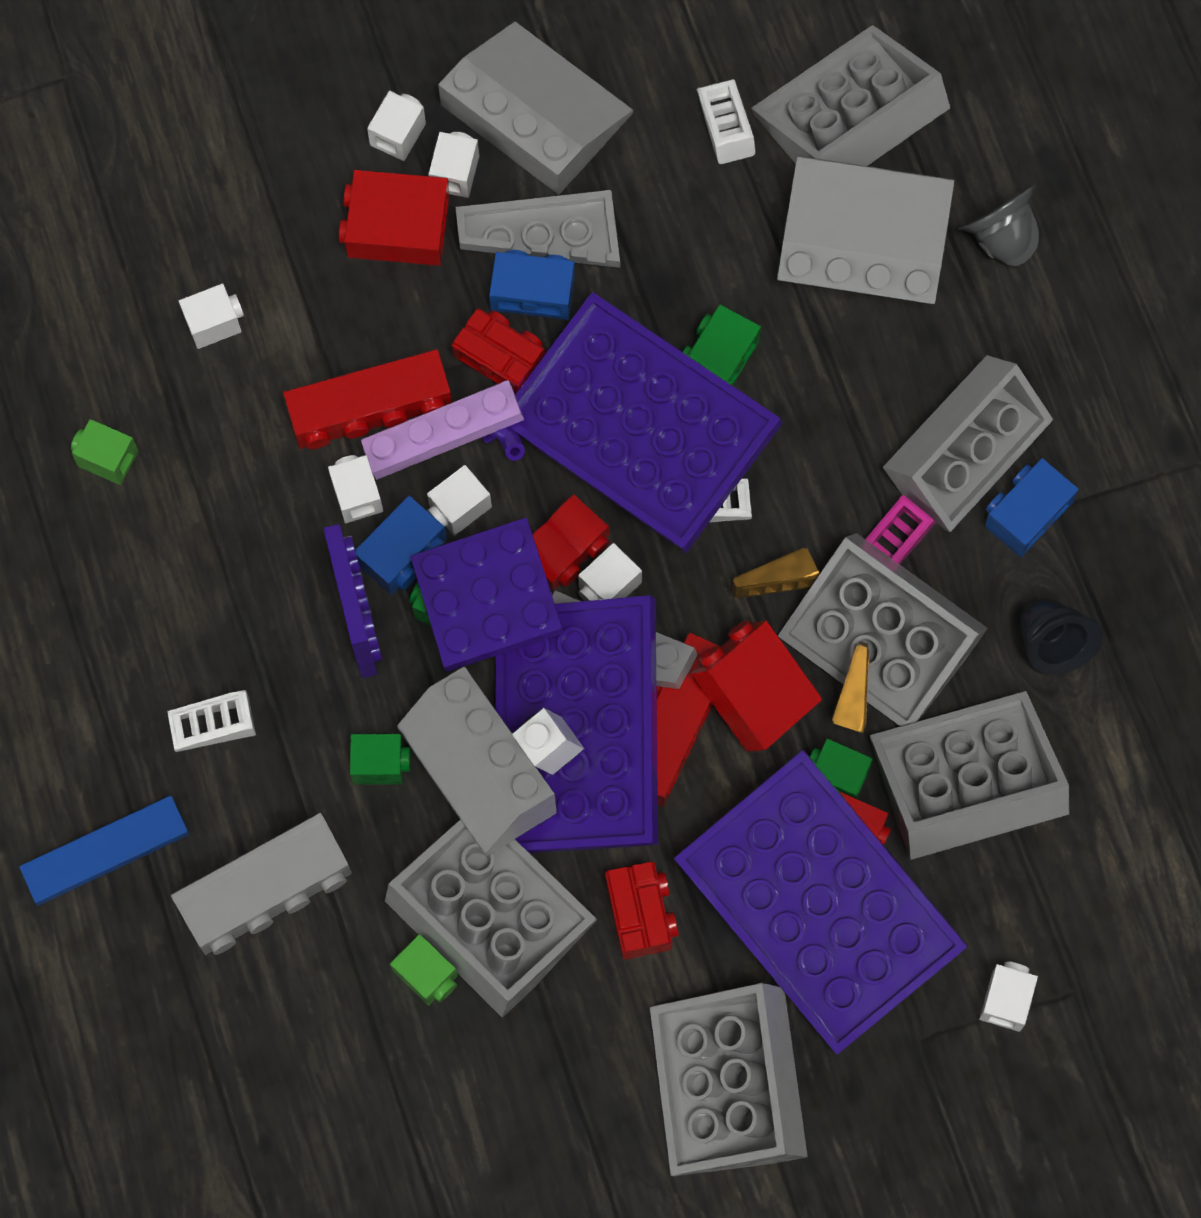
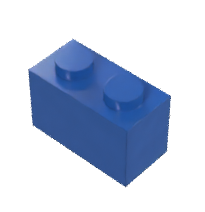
M509 250L506 253L496 252L489 294L491 311L569 320L575 281V261H570L563 256L554 254L547 255L545 258L529 256L526 252L520 250Z
M1043 458L1033 468L1027 464L1014 478L1013 483L1016 486L1007 495L1000 492L986 508L989 515L985 528L1020 558L1074 503L1079 491L1074 484Z
M408 496L355 550L359 566L392 596L399 588L401 590L406 589L416 579L410 556L446 544L445 526L411 496Z

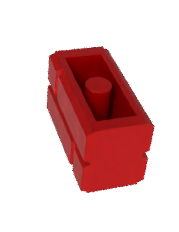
M478 308L468 320L465 328L463 327L453 341V357L496 384L509 380L516 394L545 356V349L542 347L543 343L537 336L528 331H523L520 334L510 328L509 321L500 313L490 311L487 314Z
M647 862L605 872L622 958L627 960L671 950V938L678 937L679 934L674 912H665L662 897L670 896L665 872L657 873L655 862Z

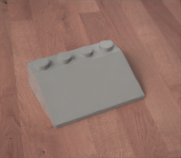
M513 22L463 57L438 84L441 106L558 195L633 114V109L517 22Z
M872 25L753 106L751 110L753 115L795 164L797 156L868 166L950 109V104L941 73Z
M797 156L777 280L935 304L955 180Z
M856 533L845 537L778 637L842 684L845 683L857 643H860V641L867 643L869 649L867 702L899 726H904L920 720L967 659L988 628Z
M1027 691L870 735V742L896 825L910 860L1069 815V784Z
M461 820L388 884L385 902L418 935L423 936L456 968L457 973L502 1018L545 977L597 920L515 839L490 855L485 856Z
M760 983L650 1007L671 1176L768 1165L808 1157L786 996L781 987Z

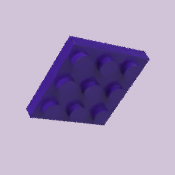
M527 517L410 556L446 672L564 633Z
M340 524L325 527L324 532L361 678L378 675L375 662L381 661L382 656L352 536L343 537Z

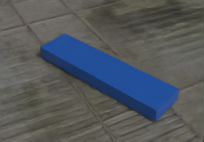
M169 796L19 866L35 904L39 906L190 834L173 797Z

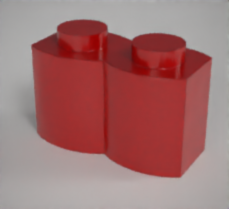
M575 494L560 506L545 524L533 533L549 587L553 591L561 584L564 587L569 586L581 573V569L578 566L589 556L592 559L597 558L610 543L607 539L610 535L609 526Z

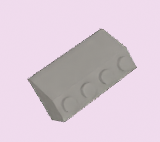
M986 355L883 468L902 495L906 496L928 514L944 530L951 532L1053 421V418L1017 364Z
M465 667L429 687L397 725L406 742L485 856L490 855L556 814L554 792L530 761Z
M319 813L172 894L171 897L203 953L207 955L213 952L214 955H217L232 948L236 944L235 938L250 931L251 934H256L268 928L273 923L272 918L287 910L288 914L304 908L310 903L309 897L322 890L325 893H330L340 888L347 882L345 877L351 875L352 872L324 817Z

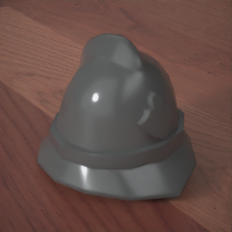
M1036 184L1024 188L994 209L958 229L974 234L976 240H980L979 245L992 259L996 258L1011 266H1019L1032 257L1039 243V229L1029 202Z

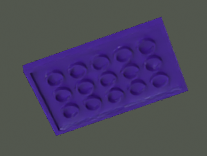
M592 292L515 394L524 420L508 427L518 433L525 441L687 553L783 422L781 418Z
M648 595L555 604L563 627V634L496 655V712L513 734L540 710L545 708L564 719L584 747V750L553 775L537 768L555 794L556 814L520 835L515 840L529 853L658 845L656 599Z
M804 750L674 858L837 1055L968 947L965 941Z

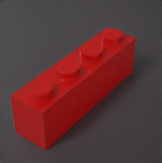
M438 349L283 392L299 449L305 447L308 449H319L327 446L331 442L330 440L345 436L350 439L366 435L370 429L381 426L391 428L406 422L409 418L426 414L452 403L451 392Z
M690 632L684 644L694 647L698 655L680 689L657 686L658 805L662 807L665 806L713 706L691 675V672L701 665L699 658L717 645Z

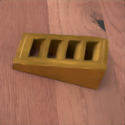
M802 548L735 577L732 593L736 599L811 588L820 573L808 548Z
M861 641L857 643L832 719L834 724L864 733L867 716L869 649L867 643Z

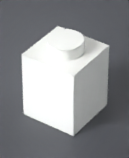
M389 91L367 128L370 146L405 161L426 124L424 106L416 98L408 94L400 96Z
M439 132L429 176L448 178L449 192L452 195L469 198L479 160L478 139H473L468 134L462 132H452L450 134Z
M223 283L178 300L197 349L242 332L238 322V318L244 316L236 294L228 297Z
M356 455L346 456L337 460L335 465L328 467L345 523L383 512L381 499L367 455L359 458Z
M466 465L427 493L430 507L427 511L442 525L446 526L454 536L492 508L490 493Z
M613 543L578 575L579 588L581 589L578 593L584 601L626 598L642 583V570Z
M545 708L540 710L512 734L533 765L552 775L584 750V747L564 719Z
M1005 962L1004 966L997 964L992 971L979 1020L1020 1032L1026 1023L1038 976L1029 974V968L1018 963Z

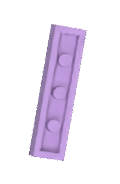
M509 380L364 438L361 440V443L367 455L372 474L377 480L496 432L499 429L523 421L524 417Z

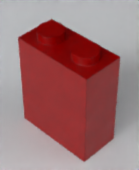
M354 170L352 184H346L344 192V207H349L348 220L341 219L339 229V242L345 243L348 258L441 266L450 197L448 178Z
M746 620L735 626L728 633L731 639L721 647L717 645L705 652L699 658L701 665L691 672V675L747 752L763 751L769 748L806 715L822 698L767 620L753 623Z

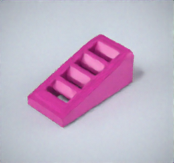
M902 495L865 540L900 564L936 524V521L906 496ZM904 512L919 524L915 530L899 518ZM893 524L909 536L904 543L888 530ZM882 536L898 548L894 555L877 542Z

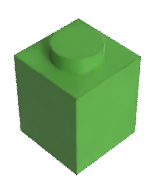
M91 419L84 430H78L71 444V454L78 467L118 485L122 484L139 452L133 437Z
M420 934L390 963L392 971L428 1006L435 999L439 1003L442 1002L457 986L454 982L458 977L456 968Z

